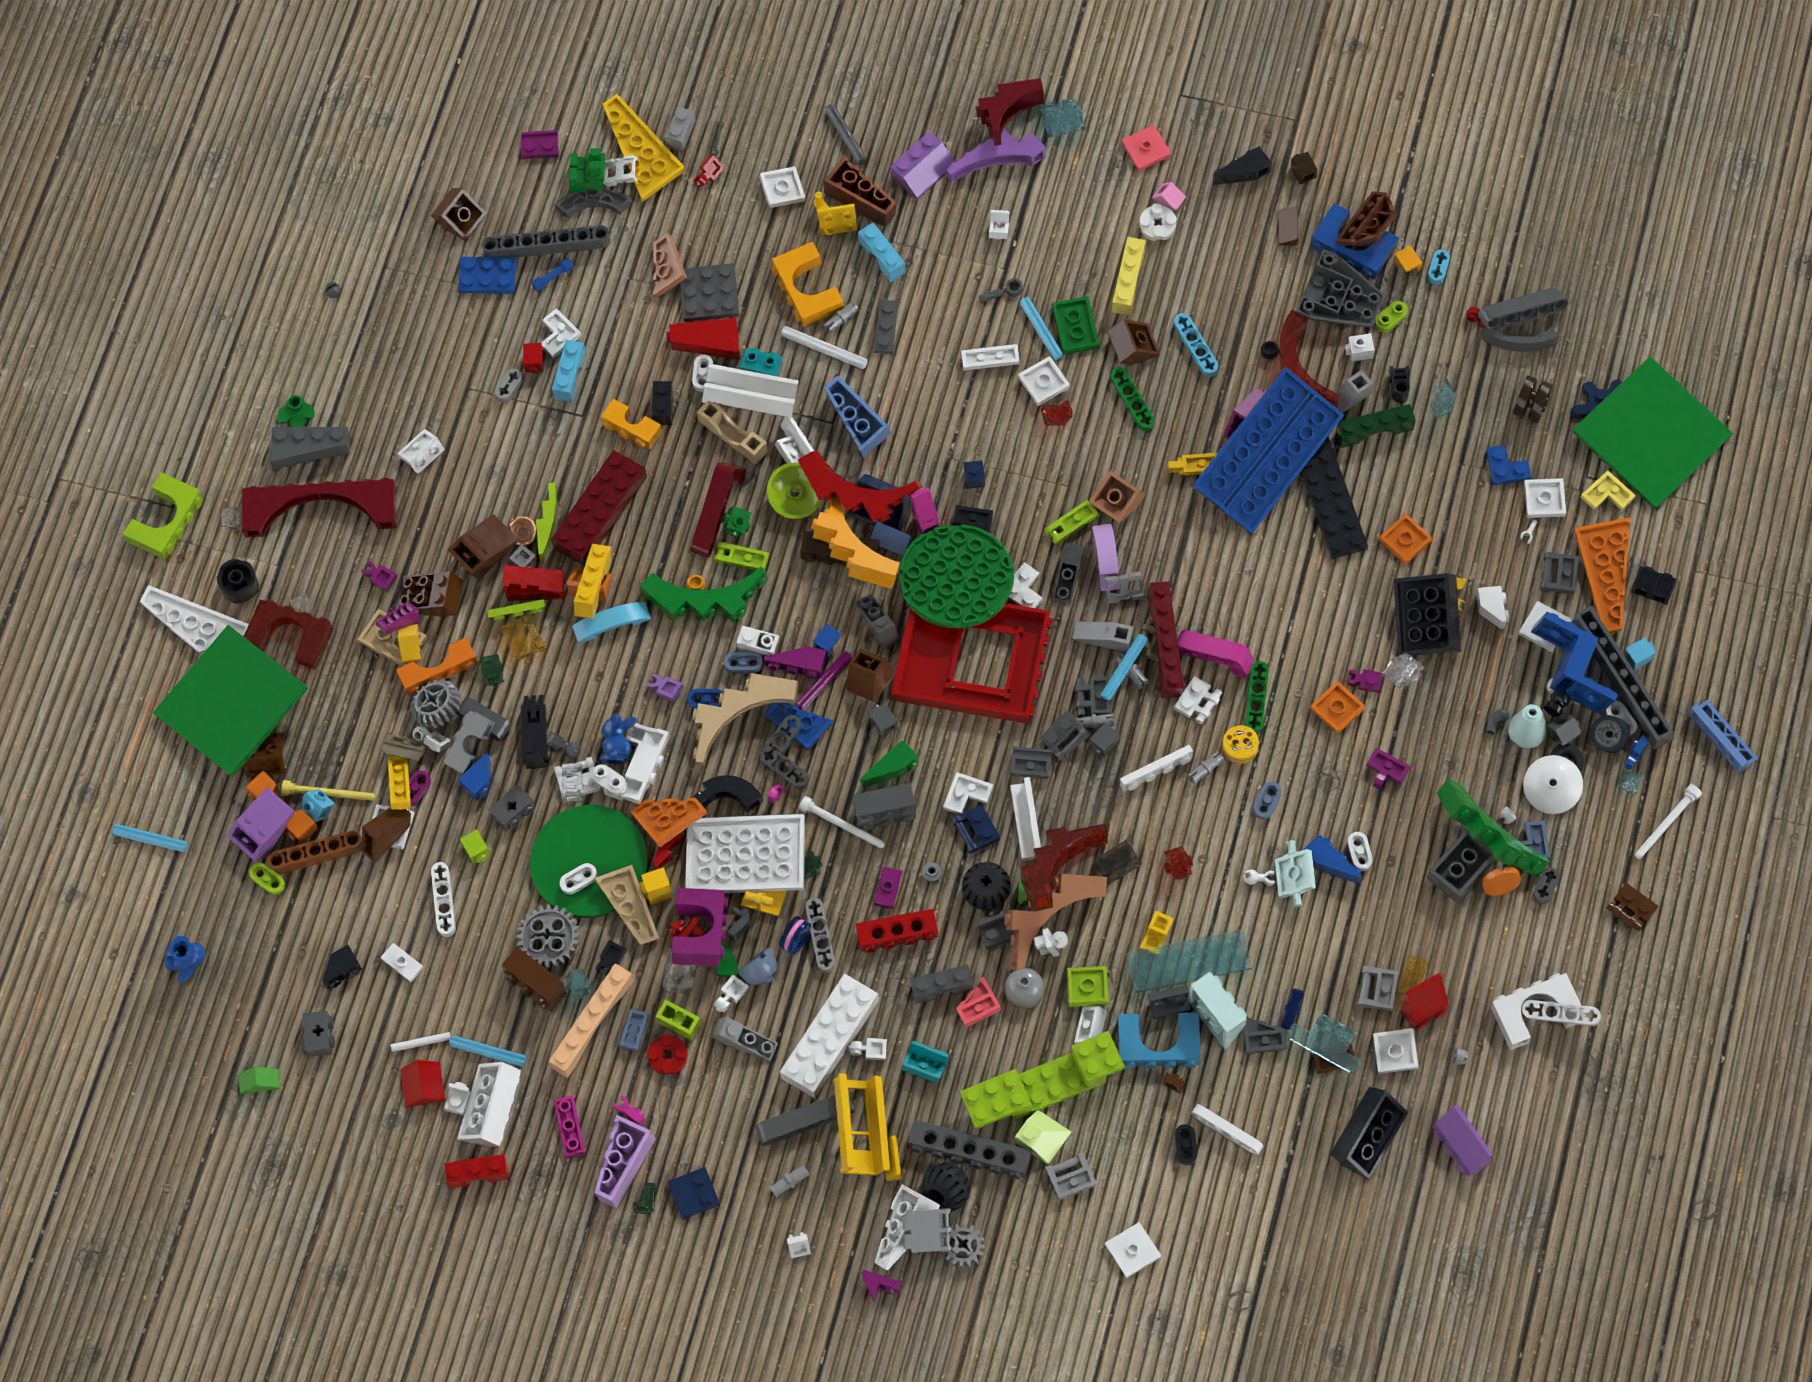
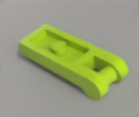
M1086 500L1050 524L1044 531L1053 538V543L1058 546L1066 538L1099 517V513ZM1059 528L1063 531L1060 534L1056 531Z
M718 542V551L714 555L713 561L718 564H728L755 571L761 566L766 570L770 555L768 552ZM725 552H730L729 556L724 555Z

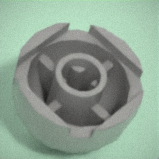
M1030 968L1014 970L1005 981L1004 990L1006 998L1018 1008L1027 1009L1034 1007L1044 995V983L1041 976Z

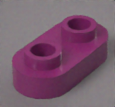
M416 771L409 779L410 795L413 796L410 800L411 807L420 801L431 785V778L426 771ZM420 780L425 781L422 785L418 784Z

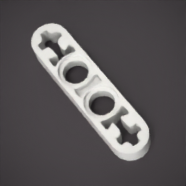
M438 862L431 868L436 924L441 936L450 937L456 930L450 871L445 863ZM439 868H442L443 871H445L442 872V877L444 881H440V877L438 873H436L439 872ZM440 886H446L448 891L446 894L440 895L437 893V889ZM441 905H449V911L447 913L439 912ZM446 918L448 925L451 926L448 928V931H444L443 927L445 926L443 919Z
M1528 1000L1522 1006L1523 1014L1532 1020L1595 1026L1600 1023L1602 1018L1600 1011L1592 1006ZM1533 1005L1534 1008L1541 1009V1005H1544L1542 1008L1543 1016L1540 1017V1012H1533L1530 1015L1527 1008ZM1552 1006L1556 1007V1016L1548 1017L1546 1014L1547 1009ZM1569 1009L1577 1011L1575 1019L1570 1020L1567 1018L1566 1013ZM1581 1009L1584 1010V1014L1588 1015L1591 1014V1011H1594L1597 1018H1593V1021L1590 1022L1588 1017H1582L1583 1021H1580L1582 1016Z
M1197 1104L1191 1112L1197 1120L1254 1155H1258L1264 1147L1260 1141L1202 1105Z

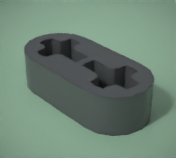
M1549 867L1544 869L1533 894L1534 900L1539 904L1548 903L1553 895L1560 877L1559 872L1555 868ZM1551 873L1554 879H1551L1548 884L1546 883L1547 876ZM1543 888H1546V896L1540 898L1539 893L1542 892Z

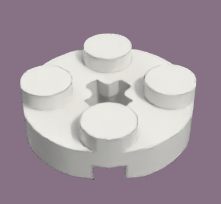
M1158 203L1153 204L1145 209L1140 216L1139 225L1141 233L1151 241H1156V239L1167 240L1176 230L1177 218L1168 207ZM1156 220H1160L1162 225L1155 226L1154 224Z

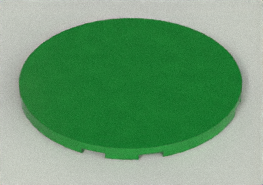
M961 524V526H939L926 534H921L906 549L899 567L900 590L908 606L927 622L946 628L972 627L994 617L1009 600L1014 585L1012 559L1003 547L1004 545L985 530Z
M581 805L560 812L543 826L535 838L531 849L530 871L536 889L541 897L552 907L558 905L559 912L565 908L566 914L571 913L573 917L596 918L615 911L596 881L574 894H566L561 890L560 879L563 875L585 863L592 864L596 868L597 877L632 865L640 885V882H643L641 875L646 874L648 867L647 848L641 832L627 816L606 806ZM586 873L584 877L588 878L591 874ZM568 883L567 887L571 888L574 884Z

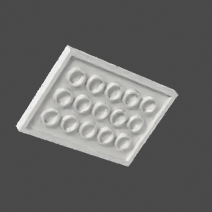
M804 814L700 818L687 828L685 888L725 890V893L804 890Z

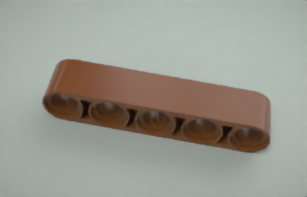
M357 831L344 832L275 851L268 856L267 862L276 873H288L357 854L362 851V837ZM352 840H358V842L355 845H350V842ZM333 845H339L338 849L330 850ZM314 850H320L319 854L311 855ZM301 855L299 860H292L294 856ZM282 860V863L280 865H273L275 861Z

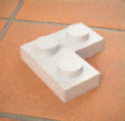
M557 308L542 319L543 323L553 333L541 343L543 349L553 359L563 351L566 340L576 341L581 337V332Z
M1024 562L1014 574V585L1009 599L1019 606L1037 608L1043 601V598L1031 590L1030 587L1040 576V573Z
M956 772L943 809L961 815L968 798L987 804L993 790V784Z

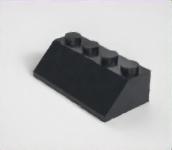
M1369 1087L1330 1155L1342 1166L1370 1180L1406 1118L1408 1111L1386 1090Z

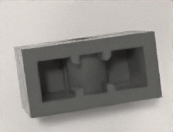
M517 784L489 808L488 811L490 816L507 832L509 829L515 828L521 818L530 815L534 810L535 804L533 799Z
M327 1011L303 1013L305 1052L308 1057L331 1055L332 1048L335 1047V1038L331 1036V1029L334 1028L333 1017H330Z

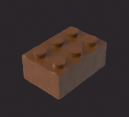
M518 947L502 964L503 974L507 977V982L514 987L515 985L519 986L521 992L526 997L530 998L532 996L537 1000L536 1004L543 1010L547 1008L552 1012L567 994L561 980Z

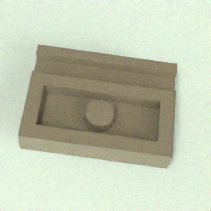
M391 734L385 741V744L382 745V752L419 761L420 757L427 751L428 746L422 741Z

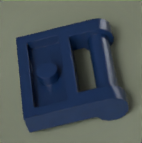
M982 804L951 819L953 826L957 827L965 841L969 854L1000 840V835ZM968 821L979 840L978 842L974 843L963 822Z

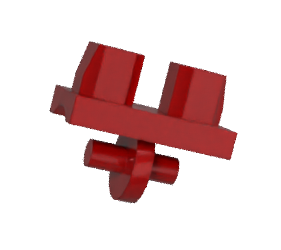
M695 917L688 922L684 929L682 927L686 922L682 919L678 923L671 922L669 924L673 929L669 934L672 938L677 933L679 934L677 937H687L689 934L692 937H700L704 930L697 924L699 920Z

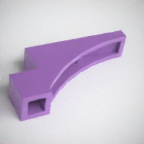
M1004 129L1001 136L1002 145L994 146L993 139L980 142L973 151L965 153L959 161L953 162L946 169L947 179L953 183L973 171L999 164H1030L1032 167L1046 157V147L1033 133L1023 136L1017 143Z

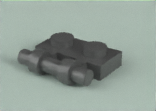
M1090 677V684H1084L1083 678L1076 679L1075 693L1077 694V702H1075V709L1077 710L1078 717L1085 716V709H1091V716L1092 714L1097 716L1111 713L1110 701L1103 699L1101 696L1103 689L1109 681V677ZM1084 693H1090V701H1085Z

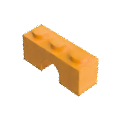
M612 399L601 415L603 426L610 431L618 432L626 440H633L640 448L645 447L651 450L662 434L661 424L646 416L638 424H629L627 422L631 416L629 407Z

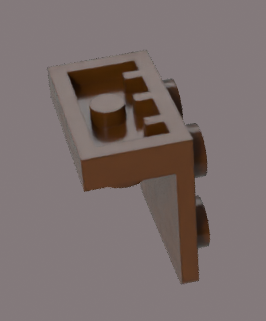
M284 732L270 733L245 762L246 777L258 776L262 771L267 775L285 774L286 768L283 758Z

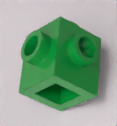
M736 506L730 507L728 513H725L722 523L724 525L722 529L726 530L727 534L733 537L743 535L745 532L747 533L751 525L749 519L752 513Z

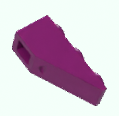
M806 646L765 656L764 662L765 666L773 671L784 670L792 675H797L798 673L805 675L807 678L816 679L823 674L827 655L826 650Z

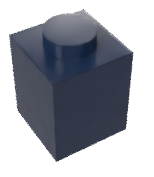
M982 460L964 462L966 489L985 487Z

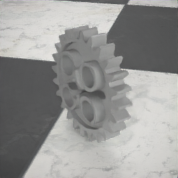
M550 904L547 905L546 910L540 906L539 912L532 909V916L526 914L528 920H521L524 926L517 928L522 933L516 935L518 940H522L517 943L518 947H523L521 950L536 962L538 961L541 966L545 963L547 969L550 968L551 963L556 968L559 961L565 964V957L571 960L572 958L569 954L570 952L576 953L573 947L580 946L576 939L581 938V935L576 933L580 928L579 926H574L577 924V920L572 919L573 915L571 913L566 914L565 908L559 912L558 905L552 910ZM543 924V928L540 931H535L536 925ZM556 924H563L560 930H554ZM551 933L552 936H549V939L546 940L545 937H548V934ZM562 942V947L555 950L554 945ZM537 943H543L541 949L534 950Z

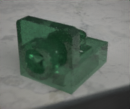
M813 851L809 852L810 856L804 857V880L821 874V859L819 855L815 856Z
M646 1182V1189H642V1201L645 1202H633L632 1207L637 1213L649 1214V1211L655 1212L656 1186L654 1183Z

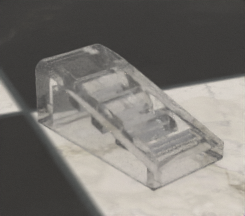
M582 763L562 764L563 802L582 801ZM567 769H578V772H567ZM567 776H578V778L567 779ZM567 783H577V785H567ZM567 789H577V792H567Z

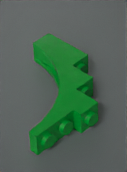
M760 566L750 576L735 584L711 590H692L678 587L651 573L639 587L641 594L673 621L678 617L681 618L688 608L704 622L708 618H712L716 614L717 609L732 622H735L737 619H742L747 612L745 601H749L753 597L754 592L766 584L767 572Z
M1448 778L1437 791V795L1450 818L1465 825L1472 838L1488 846L1496 860L1510 867L1514 865L1536 877L1550 863L1546 857L1518 841L1492 820L1471 798L1463 785Z

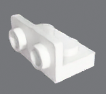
M424 429L397 454L400 459L408 463L414 472L418 474L444 451V447L436 436Z

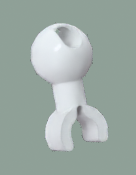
M1250 869L1245 871L1243 878L1249 885L1264 882L1267 886H1273L1275 881H1270L1266 877L1273 876L1275 872L1267 871L1265 874H1258L1255 870Z

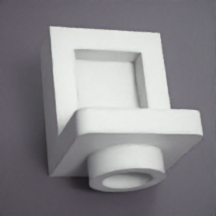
M991 210L989 238L1007 239L1009 211Z

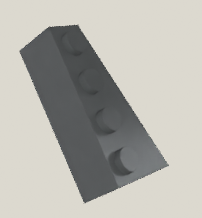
M348 427L272 428L270 463L273 471L287 466L294 467L304 462H315L316 459H328L349 454L351 436Z

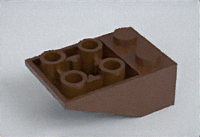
M493 514L460 536L450 546L448 551L475 578L480 580L519 539Z
M451 571L404 576L398 607L406 602H410L418 609L420 615L439 617L457 615L463 580Z

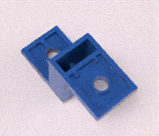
M1546 612L1532 627L1531 633L1565 650L1549 688L1564 693L1571 700L1601 715L1616 701L1618 694L1608 687L1595 683L1593 679L1584 677L1599 638L1589 631L1576 627L1574 623L1559 618L1554 613Z

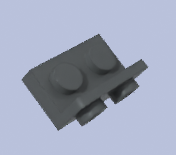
M1010 909L1002 910L993 917L990 915L985 916L978 922V930L986 949L1011 941L1014 930H1006L1007 926L1004 924L1005 914Z
M1184 985L1148 993V1005L1152 1019L1190 1011L1188 986Z

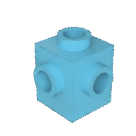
M317 789L304 794L299 808L314 822H318L328 817L335 803L323 791Z

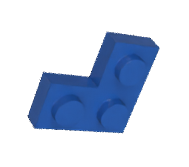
M1506 445L1486 449L1493 485L1531 480L1528 460L1509 462Z

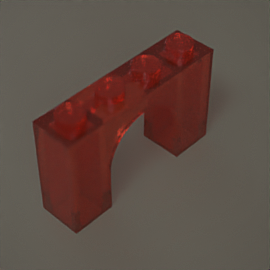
M260 599L243 637L261 651H264L272 632L276 628L284 624L297 625L304 630V637L296 653V661L299 665L316 670L333 632L331 622L323 617H319V619L312 617L310 613L305 611L297 612L290 606H279L272 600L264 601Z

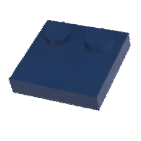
M706 1167L667 1181L682 1220L720 1205Z

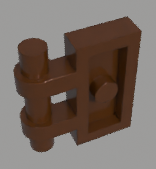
M1625 883L1614 897V900L1619 905L1616 906L1610 902L1606 909L1612 912V916L1615 918L1619 917L1627 923L1626 926L1629 928L1633 927L1638 932L1643 927L1638 920L1641 919L1647 923L1658 909L1657 904L1628 883ZM1624 908H1626L1628 911H1630V912L1633 913L1634 915L1631 917L1630 915H1628L1627 913H1625V912L1623 911Z

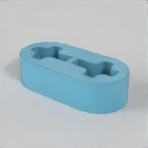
M1437 250L1433 255L1428 272V280L1432 284L1438 285L1444 281L1450 260V255L1446 250ZM1440 256L1444 257L1442 264H1438ZM1436 270H1440L1439 276L1435 278L1434 274Z

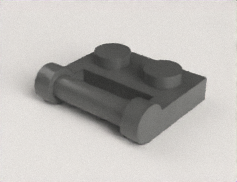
M1545 552L1543 556L1545 561L1543 581L1540 583V590L1544 592L1554 591L1574 594L1579 556ZM1556 561L1558 562L1556 583H1551L1552 563Z
M1066 711L1040 739L1060 761L1064 762L1067 756L1091 734L1069 711ZM1078 730L1079 734L1061 751L1059 747Z

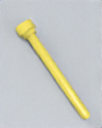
M283 780L281 789L282 796H291L295 793L305 794L308 791L320 789L329 797L373 801L376 798L373 793L298 786L288 780Z

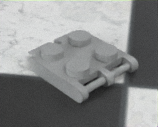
M950 1209L909 1211V1215H902L903 1230H910V1233L903 1234L904 1249H911L912 1253L952 1250V1246L949 1245L951 1227H949L948 1214ZM942 1214H944L945 1227H943ZM943 1232H945V1246H943Z

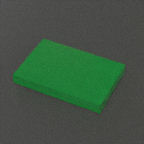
M1088 296L1052 303L1063 355L1100 348Z

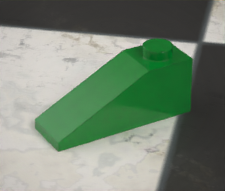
M902 740L860 778V784L864 788L904 776L909 771L913 772L919 765V756Z

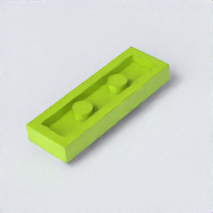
M543 599L487 610L488 618H493V621L505 619L504 615L512 614V617L523 616L524 611L531 610V614L543 612L542 608H545L546 605Z

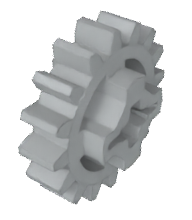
M966 1223L963 1224L962 1228L955 1224V1230L951 1229V1232H949V1245L951 1240H953L955 1246L951 1251H942V1255H947L946 1261L952 1260L953 1267L957 1263L960 1264V1269H963L964 1264L971 1268V1262L978 1264L977 1257L983 1258V1253L980 1250H985V1245L981 1244L985 1241L984 1237H979L981 1231L974 1232L973 1225L968 1229ZM974 1242L977 1243V1248L975 1252L972 1249V1245H974ZM959 1243H962L963 1245L967 1243V1249H965L964 1247L960 1248Z

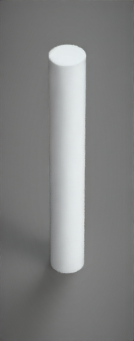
M450 1032L399 1042L391 1044V1050L395 1052L450 1040L451 1035Z

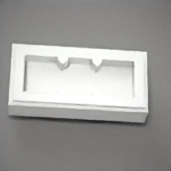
M394 943L380 957L382 961L410 983L424 969L419 962Z

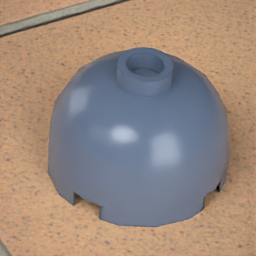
M767 948L749 960L744 968L741 967L737 972L751 985L761 983L766 985L774 979L772 975L777 970V961L772 951Z

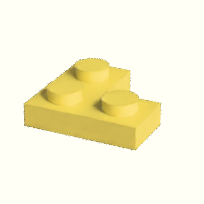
M1606 471L1581 494L1580 498L1594 510L1608 498L1622 511L1635 499L1636 495L1614 475Z

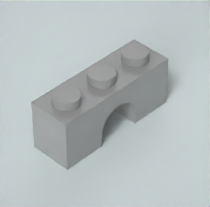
M469 711L462 720L463 725L454 735V743L444 756L445 760L443 763L463 774L475 764L478 758L469 751V741L475 736L487 740L495 725L494 721L474 711Z

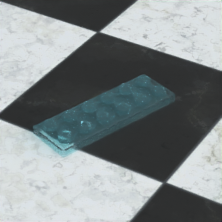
M1243 930L1126 953L1134 993L1197 981L1209 972L1213 976H1222L1252 969Z

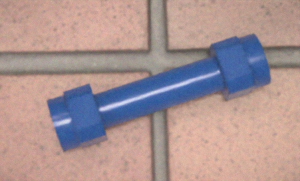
M567 258L560 262L559 267L542 278L537 277L531 284L538 292L546 287V283L563 272H570L574 265Z

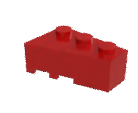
M503 565V588L507 601L565 600V576L563 571Z

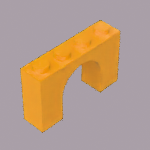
M813 241L772 258V273L775 277L778 276L780 280L778 282L782 292L786 291L788 295L786 300L790 307H794V316L797 322L801 321L803 327L835 314L836 311L844 308L843 299L836 286L816 295L803 294L794 286V282L800 274L821 265V257Z

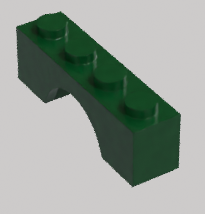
M1411 404L1339 421L1336 426V434L1341 448L1359 444L1368 436L1379 432L1388 431L1400 434L1414 430L1416 419Z

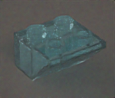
M1068 98L1062 100L1061 103L1049 102L1039 107L1045 131L1049 137L1085 130L1082 109L1076 100Z

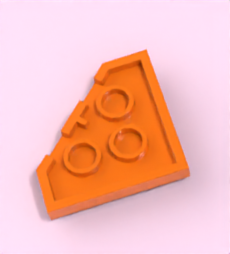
M678 798L663 799V801L654 802L653 799H645L640 805L630 810L632 816L659 848L707 814L705 808L696 798H688L685 801H679Z

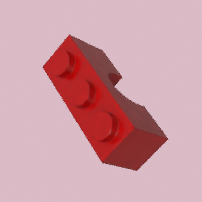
M505 1154L444 1163L446 1183L449 1189L470 1186L469 1183L475 1180H488L490 1183L510 1180L508 1161Z

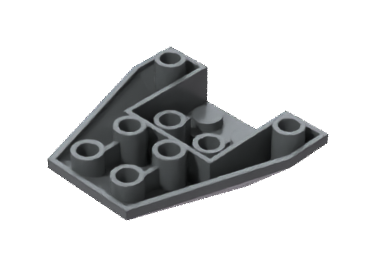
M1323 249L1295 313L1315 321L1371 328L1385 295L1340 256Z

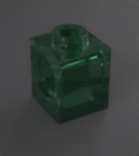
M499 654L480 657L485 686H497L503 683L504 677Z

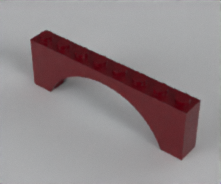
M363 479L354 482L344 480L338 483L326 481L322 484L308 482L304 485L286 484L285 486L268 485L266 487L249 486L242 488V532L245 538L264 537L272 523L283 513L297 505L317 500H332L352 505L365 513L377 529L397 528L396 486L394 479Z

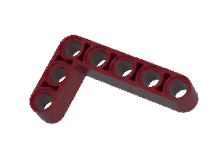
M728 462L717 463L692 540L691 552L710 557L732 487L735 484H741L745 475L744 467Z

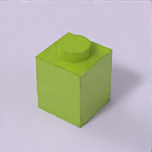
M477 829L460 838L461 844L473 864L485 861L490 855L489 849Z

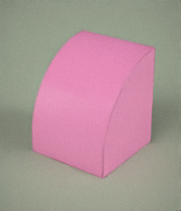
M1172 182L1162 184L1152 198L1158 204L1176 211L1186 196Z

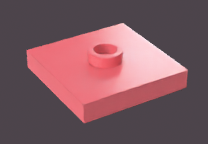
M1155 125L1121 140L1122 145L1138 171L1171 157V152Z

